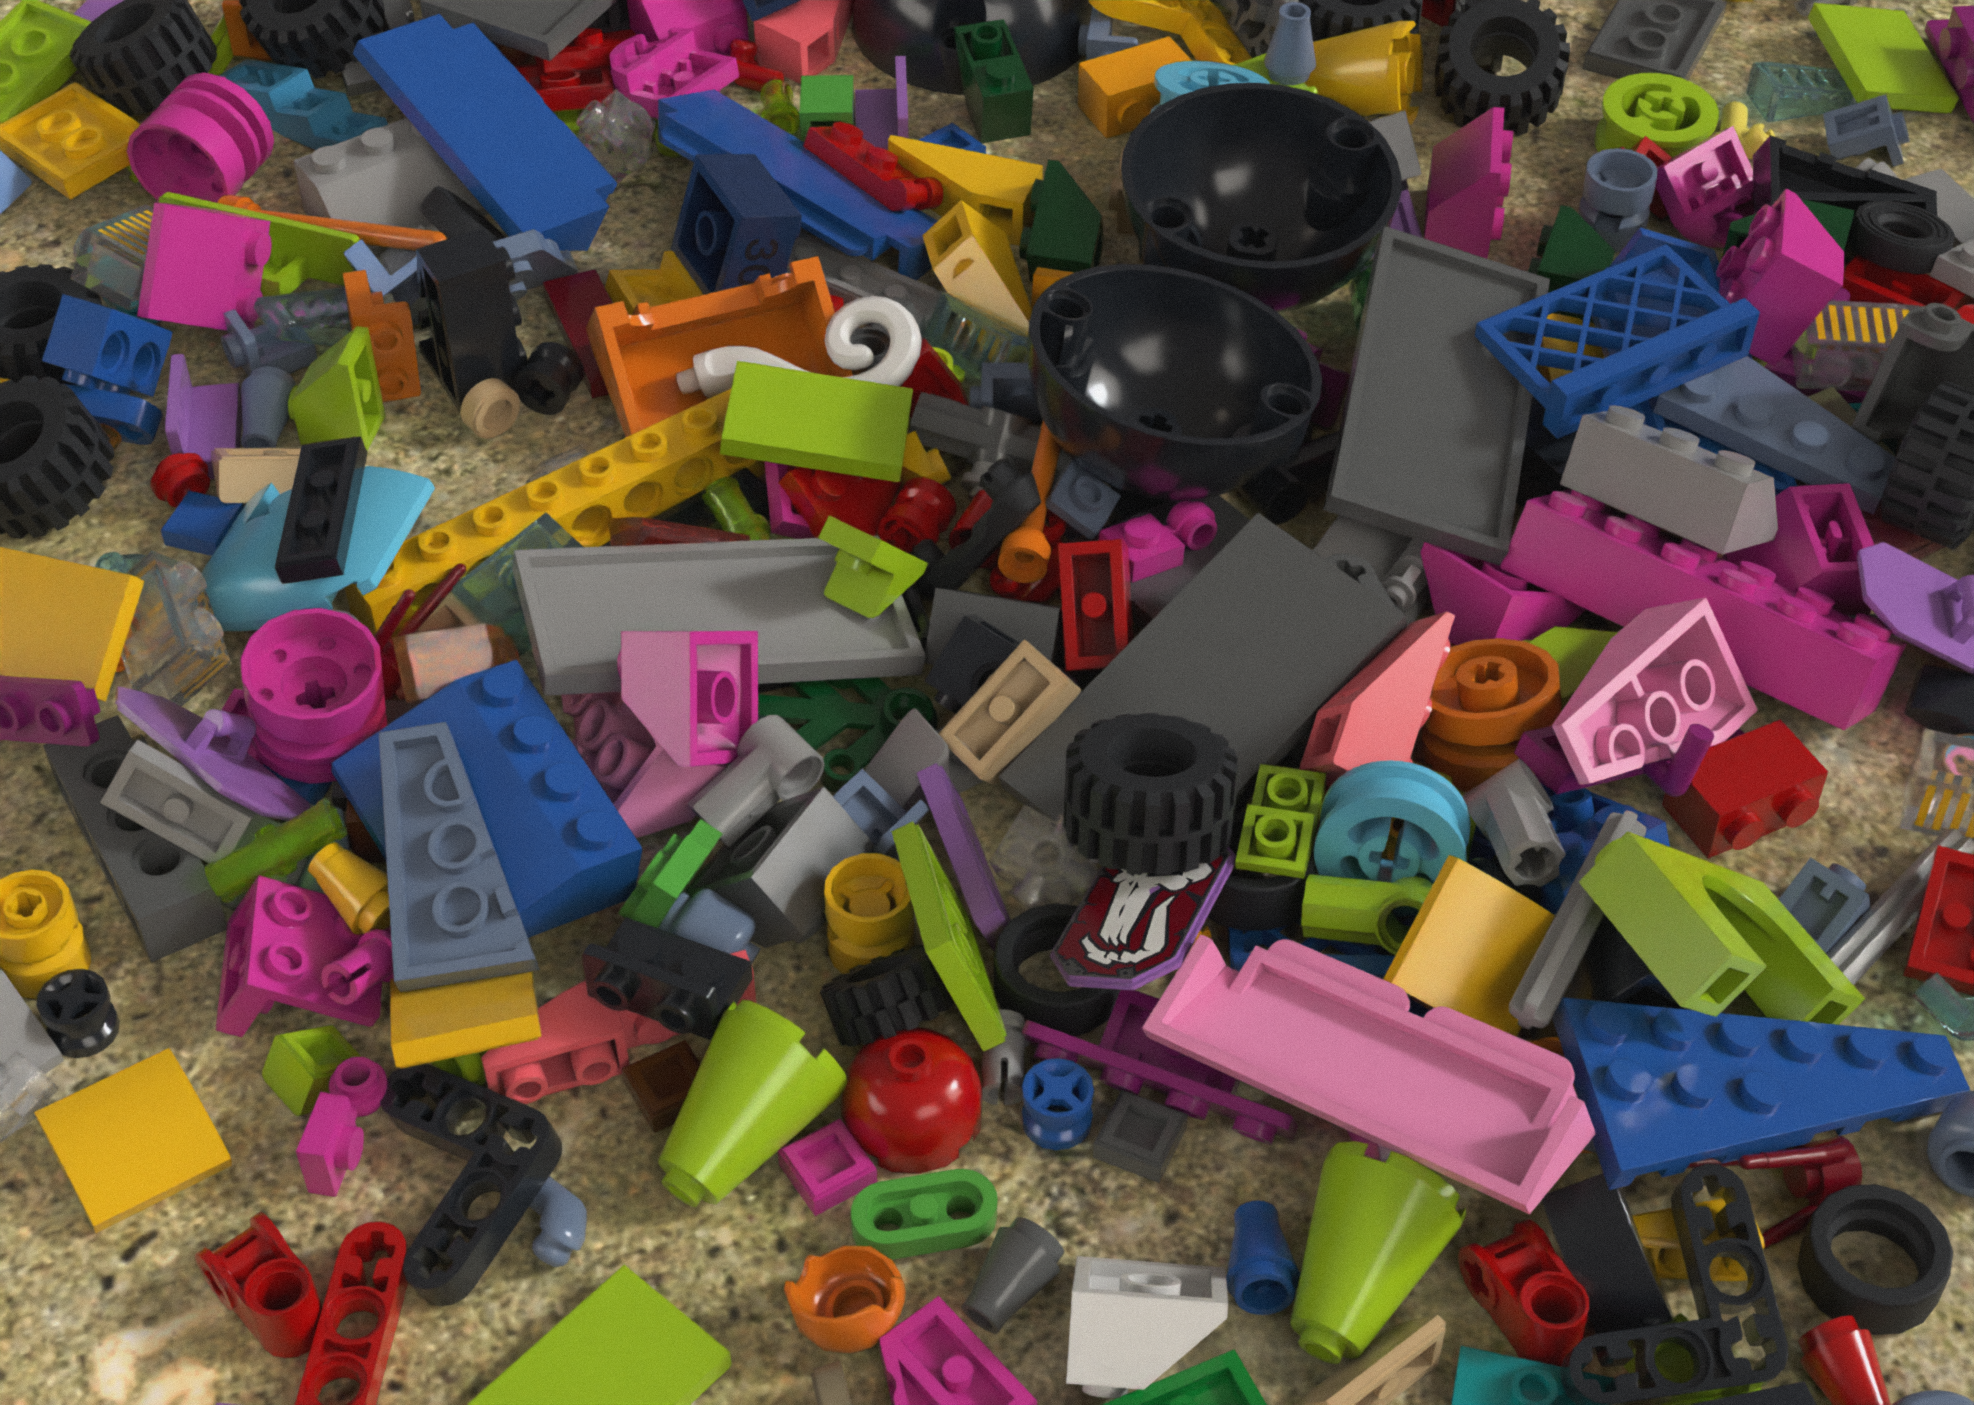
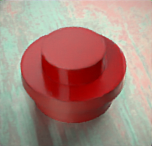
M196 453L172 454L163 459L156 467L150 481L151 490L159 500L168 502L170 506L177 508L188 491L206 494L210 487L208 465Z

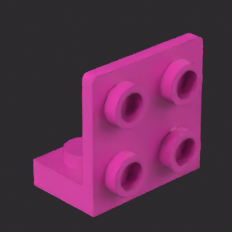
M258 875L227 921L215 1031L242 1038L259 1013L268 1014L274 1001L372 1027L380 1017L382 981L361 994L356 1001L347 1005L337 1003L328 995V993L346 982L345 976H342L325 988L321 982L322 969L330 962L338 960L355 949L364 933L354 934L325 894Z

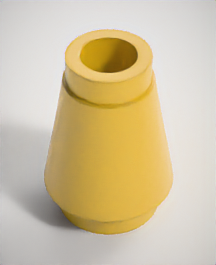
M337 842L330 843L322 848L310 862L308 872L316 879L318 885L351 931L359 935L365 934L369 930H383L390 925L387 873L351 851L344 849Z

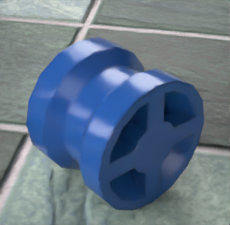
M1048 1059L1034 1065L1025 1075L1022 1084L1024 1105L1021 1120L1024 1132L1032 1142L1042 1148L1051 1150L1070 1149L1082 1143L1089 1135L1093 1122L1091 1105L1094 1098L1092 1077L1084 1067L1066 1059ZM1050 1107L1052 1110H1053V1109L1064 1110L1065 1108H1067L1068 1110L1056 1112V1111L1048 1110L1047 1108Z

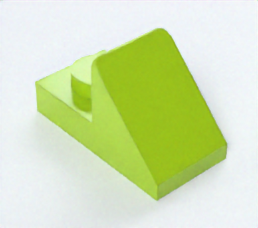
M828 516L818 539L839 548L834 558L837 564L824 589V595L867 618L879 616L924 574L928 566L927 562L832 516Z

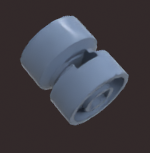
M1619 148L1602 150L1588 160L1583 183V196L1580 199L1578 214L1615 252L1622 251L1639 227L1647 229L1650 213L1649 205L1653 200L1658 170L1653 161L1645 155L1633 150Z

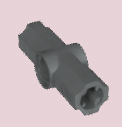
M921 392L912 416L909 433L916 430L922 445L930 448L937 447L938 450L967 458L966 463L972 465L976 461L995 463L999 459H1009V463L1021 475L1026 472L1031 473L1041 427L1032 425V420L986 406H982L980 410L960 404L961 402ZM1062 449L1060 450L1054 479L1073 460Z

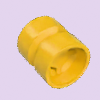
M861 853L845 858L832 868L825 879L824 897L825 913L828 921V954L836 969L842 974L850 973L849 969L871 963V959L879 956L884 958L890 956L894 951L903 948L907 951L915 946L914 909L899 861L883 854Z
M31 869L14 872L0 879V969L8 977L20 996L37 999L42 986L54 975L73 969L88 970L91 965V948L83 926L78 920V912L70 890L62 878L49 871Z

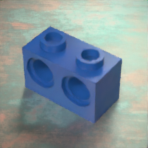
M62 294L42 361L64 368L62 380L93 390L99 389L130 395L132 390L153 397L173 331L115 309Z

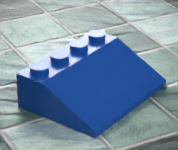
M517 659L456 679L332 762L331 772L386 860L379 732L446 722L455 741L528 938L627 901L636 888L642 854L641 845Z

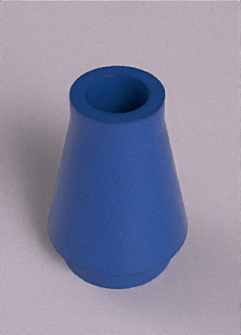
M1265 1201L1246 1202L1239 1206L1234 1213L1235 1230L1226 1274L1227 1290L1235 1298L1237 1305L1244 1311L1256 1315L1274 1314L1287 1308L1294 1300L1300 1272L1279 1224L1277 1209Z

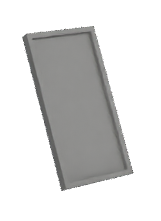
M818 538L514 550L512 570L544 696L621 692V679L617 670V658L621 649V631H758V684L922 675L926 655L902 594L875 618H867L824 595V589L837 564L834 558L839 548Z

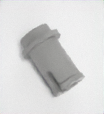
M999 1010L1007 1034L1005 1036L1006 1042L984 1052L982 1051L981 1086L983 1100L997 1105L998 1087H1000L1001 1078L1004 1079V1105H1012L1023 1100L1024 1048L1030 1042L1021 1034L1025 1024L1024 1017L1012 1010Z

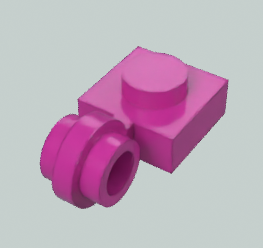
M1184 500L1171 509L1167 516V525L1165 526L1149 513L1100 530L1099 540L1122 539L1126 543L1129 552L1130 581L1133 583L1183 565L1185 546L1192 550H1201L1208 546L1216 536L1217 523L1215 522L1214 512L1203 502Z
M352 1057L340 1063L330 1078V1093L320 1092L296 1149L308 1193L336 1197L346 1171H353L360 1161L364 1144V1133L361 1127L356 1126L355 1120L357 1117L368 1116L380 1108V1101L384 1097L388 1085L384 1069L368 1058Z

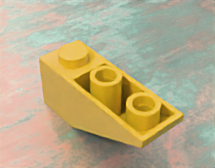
M890 135L888 138V151H891L898 157L897 163L918 178L934 177L940 181L944 193L943 201L939 207L931 209L932 211L943 217L962 200L1004 231L1009 244L1020 246L1024 226H1033L1035 212H1031L1030 208L1031 194L1034 181L1036 179L1042 180L1043 165Z
M961 200L922 235L931 266L990 362L1012 363L1027 352L1032 309L1006 233Z

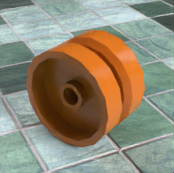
M1495 638L1472 640L1450 647L1446 661L1437 671L1429 697L1432 702L1431 712L1427 721L1422 726L1425 766L1428 769L1449 775L1453 779L1452 785L1460 791L1468 792L1519 759L1514 751L1523 732L1552 726L1561 713V687L1558 663L1546 650L1525 641Z

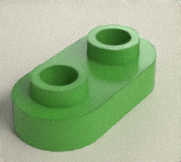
M952 1169L876 1182L861 1190L852 1203V1236L857 1246H871L891 1260L974 1246L988 1238L996 1226L997 1192L988 1178L981 1173L969 1169ZM956 1212H966L971 1217L955 1220L950 1215ZM884 1224H894L899 1227L898 1230L882 1231L878 1228Z

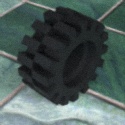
M922 944L913 946L907 951L904 948L894 951L890 956L884 958L879 956L871 959V963L855 966L849 969L850 973L834 977L832 979L833 982L826 983L822 986V990H820L841 1046L847 1044V1047H854L861 1042L863 1045L870 1044L880 1035L887 1039L896 1036V1031L914 1029L919 1026V1022L931 1021L939 1016L938 1012L949 1010L953 1007L952 1004L955 1003Z

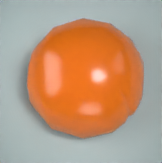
M843 1245L821 1256L808 1255L805 1258L802 1274L796 1284L793 1281H785L784 1292L799 1332L820 1349L829 1352L855 1354L874 1347L879 1343V1338L889 1332L901 1315L906 1297L905 1284L894 1261L871 1246Z

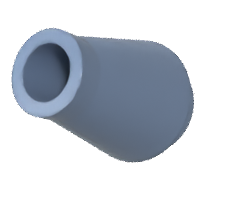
M1289 2L1282 5L1279 9V18L1264 58V64L1268 69L1270 78L1279 84L1298 85L1304 83L1316 67L1310 23L1311 10L1305 4Z
M259 367L254 369L249 377L242 382L243 433L241 445L243 448H276L277 441L290 418L288 414V399L292 388L296 385L294 378L286 371L275 367Z

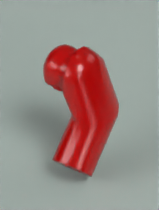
M741 38L733 39L730 43V54H726V56L736 58L739 77L733 82L750 90L775 97L778 96L784 84L783 72L760 66L758 61L754 60L758 51L755 42Z
M1057 542L1051 549L1047 572L1042 579L1033 583L1015 582L1007 578L1000 571L997 564L991 571L989 578L991 589L996 594L1005 598L1035 603L1046 602L1061 586L1058 544L1063 542Z

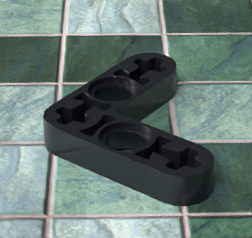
M425 1063L394 1070L387 1078V1090L380 1104L383 1111L396 1127L406 1135L468 1161L410 1245L403 1263V1272L406 1280L415 1291L430 1305L443 1307L459 1302L474 1289L556 1167L562 1155V1141L546 1116L537 1109ZM428 1093L437 1107L433 1112L428 1105L417 1100H410L408 1102V1100L412 1096L423 1098ZM478 1108L486 1109L485 1119L475 1131L465 1135L454 1134L458 1120L465 1113ZM507 1131L513 1139L524 1144H530L535 1139L536 1142L530 1149L519 1147L514 1152L503 1137ZM492 1191L500 1193V1201L490 1215L478 1220L467 1219L468 1210L477 1197ZM460 1230L470 1241L466 1243L460 1235L456 1239L453 1236ZM453 1261L452 1266L447 1272L435 1270L431 1274L432 1268L437 1263L448 1265Z
M1704 1164L1695 1167L1675 1187L1671 1197L1672 1215L1699 1320L1600 1333L1583 1338L1565 1356L1560 1368L1561 1384L1566 1395L1576 1405H1656L1752 1391L1765 1386L1785 1368L1788 1359V1342L1750 1199L1743 1181L1732 1170L1719 1164ZM1703 1185L1707 1187L1711 1197H1723L1726 1203L1715 1216L1719 1237L1734 1232L1736 1238L1725 1237L1707 1246L1702 1243V1239H1706L1716 1230L1709 1208L1704 1206L1696 1207L1693 1198L1703 1189ZM1729 1257L1736 1260L1744 1268L1748 1278V1286L1744 1294L1739 1296L1727 1295L1713 1284L1709 1270L1712 1259ZM1750 1306L1754 1307L1756 1314L1753 1313L1742 1322L1748 1344L1750 1346H1762L1765 1352V1357L1754 1364V1370H1752L1747 1358H1735L1732 1352V1347L1742 1340L1743 1333L1739 1317L1735 1316L1725 1322L1721 1314H1735ZM1664 1342L1676 1343L1683 1346L1689 1352L1694 1367L1689 1381L1674 1383L1665 1379L1659 1373L1654 1359V1353L1659 1344ZM1630 1347H1634L1636 1349L1635 1356ZM1593 1355H1597L1600 1365L1607 1368L1625 1365L1635 1357V1373L1617 1376L1606 1385V1392L1601 1391L1597 1380H1585L1581 1370L1592 1361ZM1638 1379L1644 1389L1638 1388Z

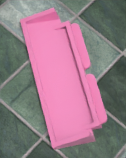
M1200 934L1142 1027L1149 1039L1391 1151L1407 1156L1421 1165L1529 1215L1596 1134L1584 1101L1578 1099L1573 1087L1575 1073L1571 1063L1565 1057L1448 1007H1435L1428 1011L1424 1018L1409 1012L1410 1000L1405 990L1401 987L1288 939L1276 941L1268 950L1255 946L1239 972L1225 964L1212 939Z

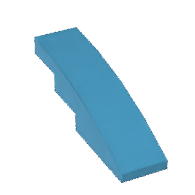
M246 59L219 75L242 87L260 104L271 123L273 131L314 150L324 146H332L362 135L369 129L388 125L385 117L353 112L346 93L315 88L308 70L304 68Z

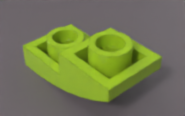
M1260 764L1251 805L1248 804L1235 860L1236 869L1304 879L1325 796L1326 773Z

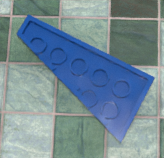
M1564 997L1552 1016L1564 1056L1571 1063L1575 1073L1574 1086L1578 1098L1584 1101L1596 1133L1592 1140L1609 1190L1629 1186L1636 1176L1658 1171L1662 1178L1684 1173L1690 1163L1714 1158L1723 1164L1739 1160L1743 1155L1777 1151L1807 1144L1815 1134L1835 1130L1838 1136L1858 1132L1865 1122L1887 1118L1896 1123L1943 1112L1953 1098L1970 1091V1087L1946 1035L1720 1013L1717 1017L1694 1010Z

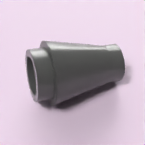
M1023 1217L1015 1218L1010 1227H1000L972 1291L961 1306L963 1312L981 1328L997 1334L1009 1318L1060 1273L1057 1263L1064 1254L1061 1244L1043 1227Z

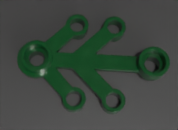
M879 677L788 682L804 698L758 694V720L768 715H778L787 723L803 724L804 726L796 732L814 750L823 746L846 728L869 730L847 749H834L824 756L825 765L820 781L826 789L834 793L838 792L850 779L872 761L899 725L900 721L898 720H902L912 709H917L935 731L938 724L936 710L933 707L932 701L925 693L910 687L892 690ZM831 686L840 689L852 687L867 703L848 702ZM843 767L850 773L838 775L831 768Z

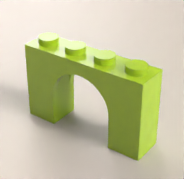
M1629 831L1621 838L1607 844L1596 856L1595 865L1579 881L1580 885L1681 1007L1717 1017L1745 990L1767 1018L1839 1025L1865 1000L1862 994L1762 881Z

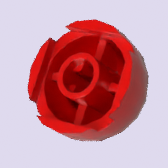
M916 1027L909 1031L907 1029L896 1031V1036L887 1039L880 1035L873 1043L864 1045L857 1052L845 1071L847 1084L842 1092L841 1120L861 1148L867 1154L878 1158V1166L883 1169L898 1173L921 1174L946 1167L959 1158V1149L969 1142L972 1135L974 1141L981 1130L983 1090L978 1073L971 1057L944 1034L929 1028Z

